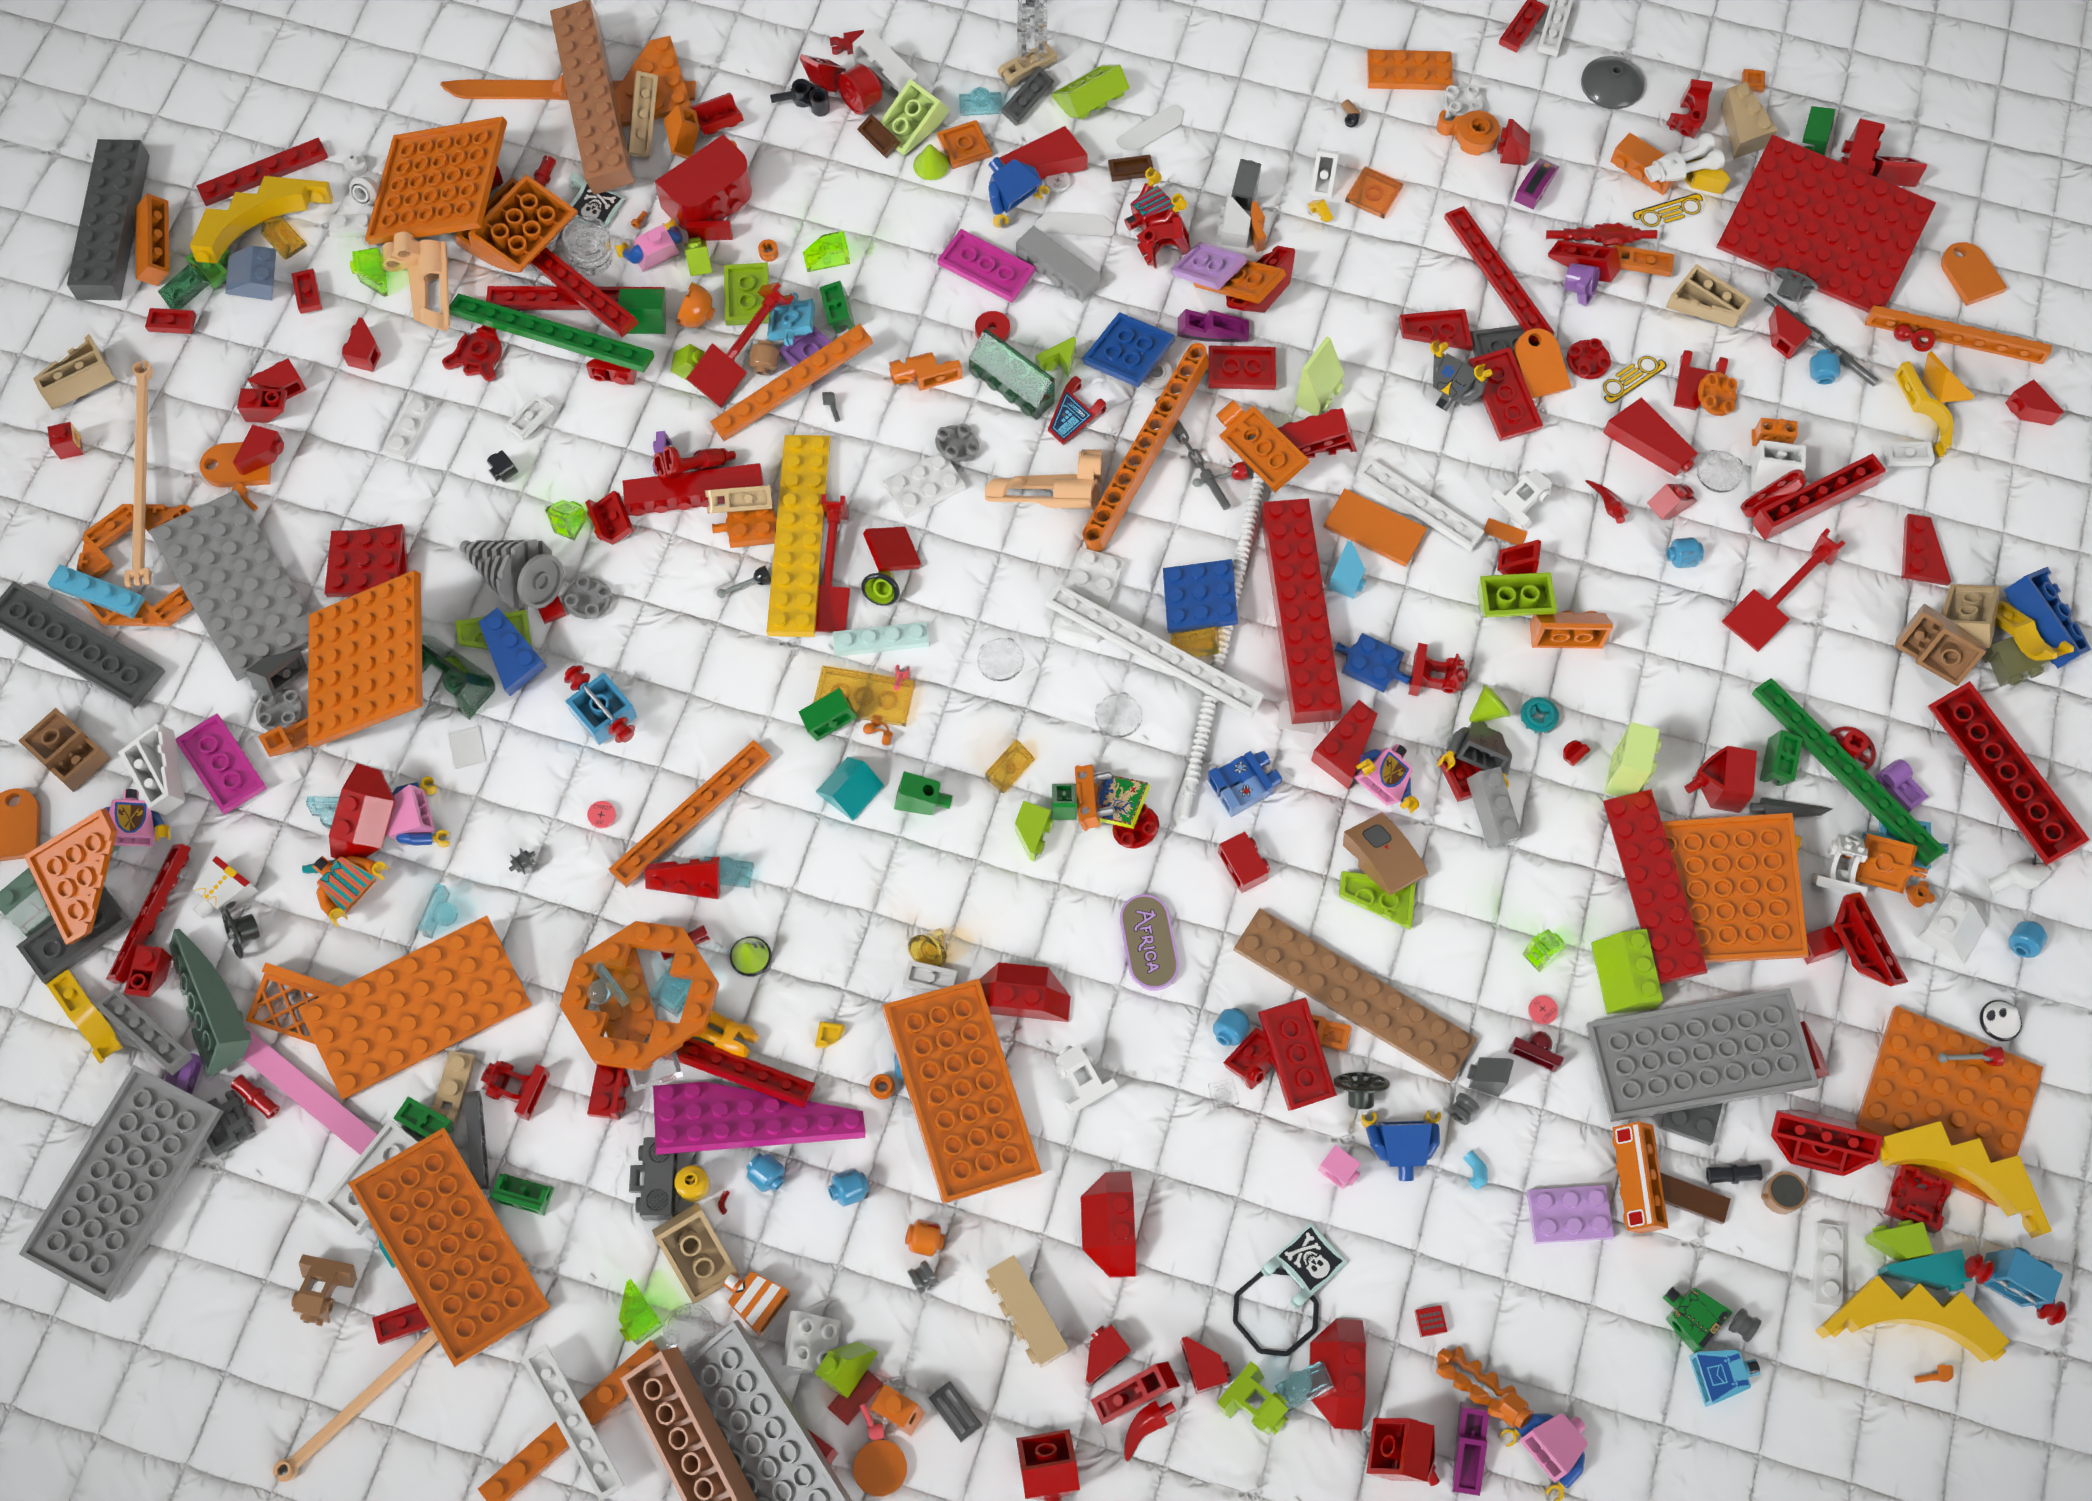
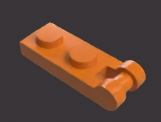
M1613 246L1617 248L1621 269L1666 277H1670L1673 272L1674 254L1628 246Z

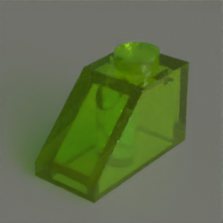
M844 231L821 235L803 251L807 272L850 264L849 250Z
M379 247L352 251L353 261H350L352 274H356L363 285L384 297L388 296L386 271Z
M562 499L548 506L545 510L553 532L575 541L587 520L583 506L575 501L568 502Z
M1547 929L1532 938L1522 955L1540 973L1562 954L1566 946L1558 934L1552 933L1550 929Z
M630 1278L626 1281L618 1319L623 1327L619 1331L627 1342L632 1340L636 1345H639L664 1325L633 1280Z

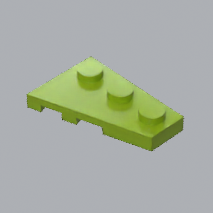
M527 610L503 613L533 648ZM485 616L455 621L457 640L460 646L489 650L479 625V621Z
M1341 872L1339 898L1411 930L1415 882L1389 896L1366 874Z

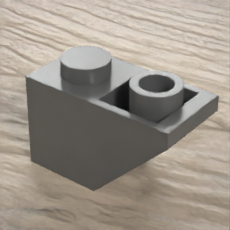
M1240 159L1231 197L1243 209L1251 211L1252 202L1255 200L1258 191L1262 164L1252 160Z

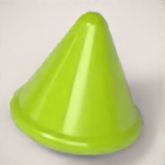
M929 144L916 156L913 168L920 178L924 180H937L947 173L949 161L942 152L932 144Z
M1485 684L1472 710L1469 721L1484 722L1502 717H1510L1511 713L1494 690Z

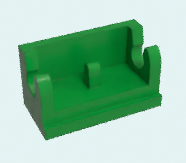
M1811 106L1802 143L1813 144L1814 146H1804V148L1825 156L1836 109Z
M841 281L819 287L829 326L832 325L837 333H841V326H847L849 330L855 327L848 295Z
M840 687L798 711L807 732L816 741L858 718L848 697H845Z
M1780 730L1768 738L1760 781L1766 783L1775 779L1777 780L1776 786H1783L1790 781H1795L1803 742L1802 737Z
M409 1096L393 1118L400 1126L423 1139L442 1128H445L447 1133L454 1132L450 1119Z
M500 1173L490 1198L496 1203L545 1216L554 1188Z

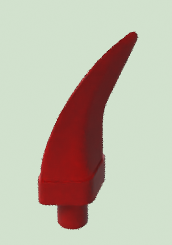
M1585 480L1602 496L1607 514L1614 518L1617 524L1624 523V515L1629 513L1624 502L1608 488L1596 482Z
M1155 1400L1136 1414L1126 1434L1124 1444L1125 1461L1128 1462L1145 1436L1168 1425L1165 1417L1176 1412L1172 1401L1159 1407Z

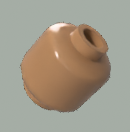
M759 340L758 343L752 345L749 365L755 369L756 374L768 375V372H773L777 369L780 351L775 347V343Z

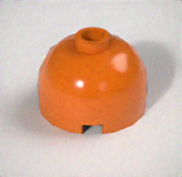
M691 282L688 288L689 293L685 295L680 307L676 324L687 328H698L706 320L711 321L715 308L712 307L713 299L708 290Z

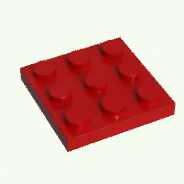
M402 529L331 531L324 591L326 597H351L399 577L404 536Z

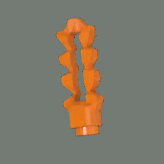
M1460 1346L1453 1351L1442 1348L1438 1352L1436 1357L1438 1366L1436 1373L1445 1379L1453 1380V1387L1469 1392V1398L1474 1403L1488 1405L1487 1413L1490 1416L1500 1418L1512 1428L1516 1426L1522 1429L1529 1422L1533 1411L1528 1408V1402L1517 1395L1513 1385L1500 1389L1498 1374L1491 1371L1484 1375L1482 1373V1363L1478 1359L1468 1363L1463 1348ZM1449 1363L1459 1364L1463 1371L1467 1370L1475 1377L1476 1381L1484 1383L1494 1391L1496 1396H1500V1400L1491 1398L1485 1390L1477 1384H1472L1468 1377L1461 1372L1458 1373Z

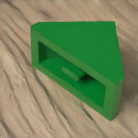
M1052 784V819L1076 820V784Z

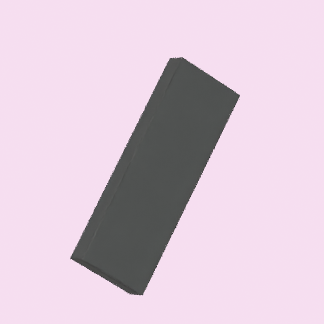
M1038 67L1000 112L1016 126L1054 83V80Z

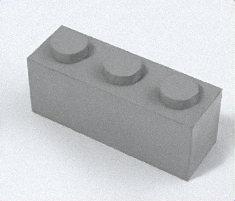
M1501 767L1479 771L1467 778L1487 847L1492 848L1509 844L1521 838L1522 834Z

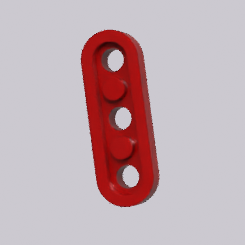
M1800 469L1790 471L1746 499L1740 508L1746 517L1755 518L1759 509L1802 489L1807 482V478Z

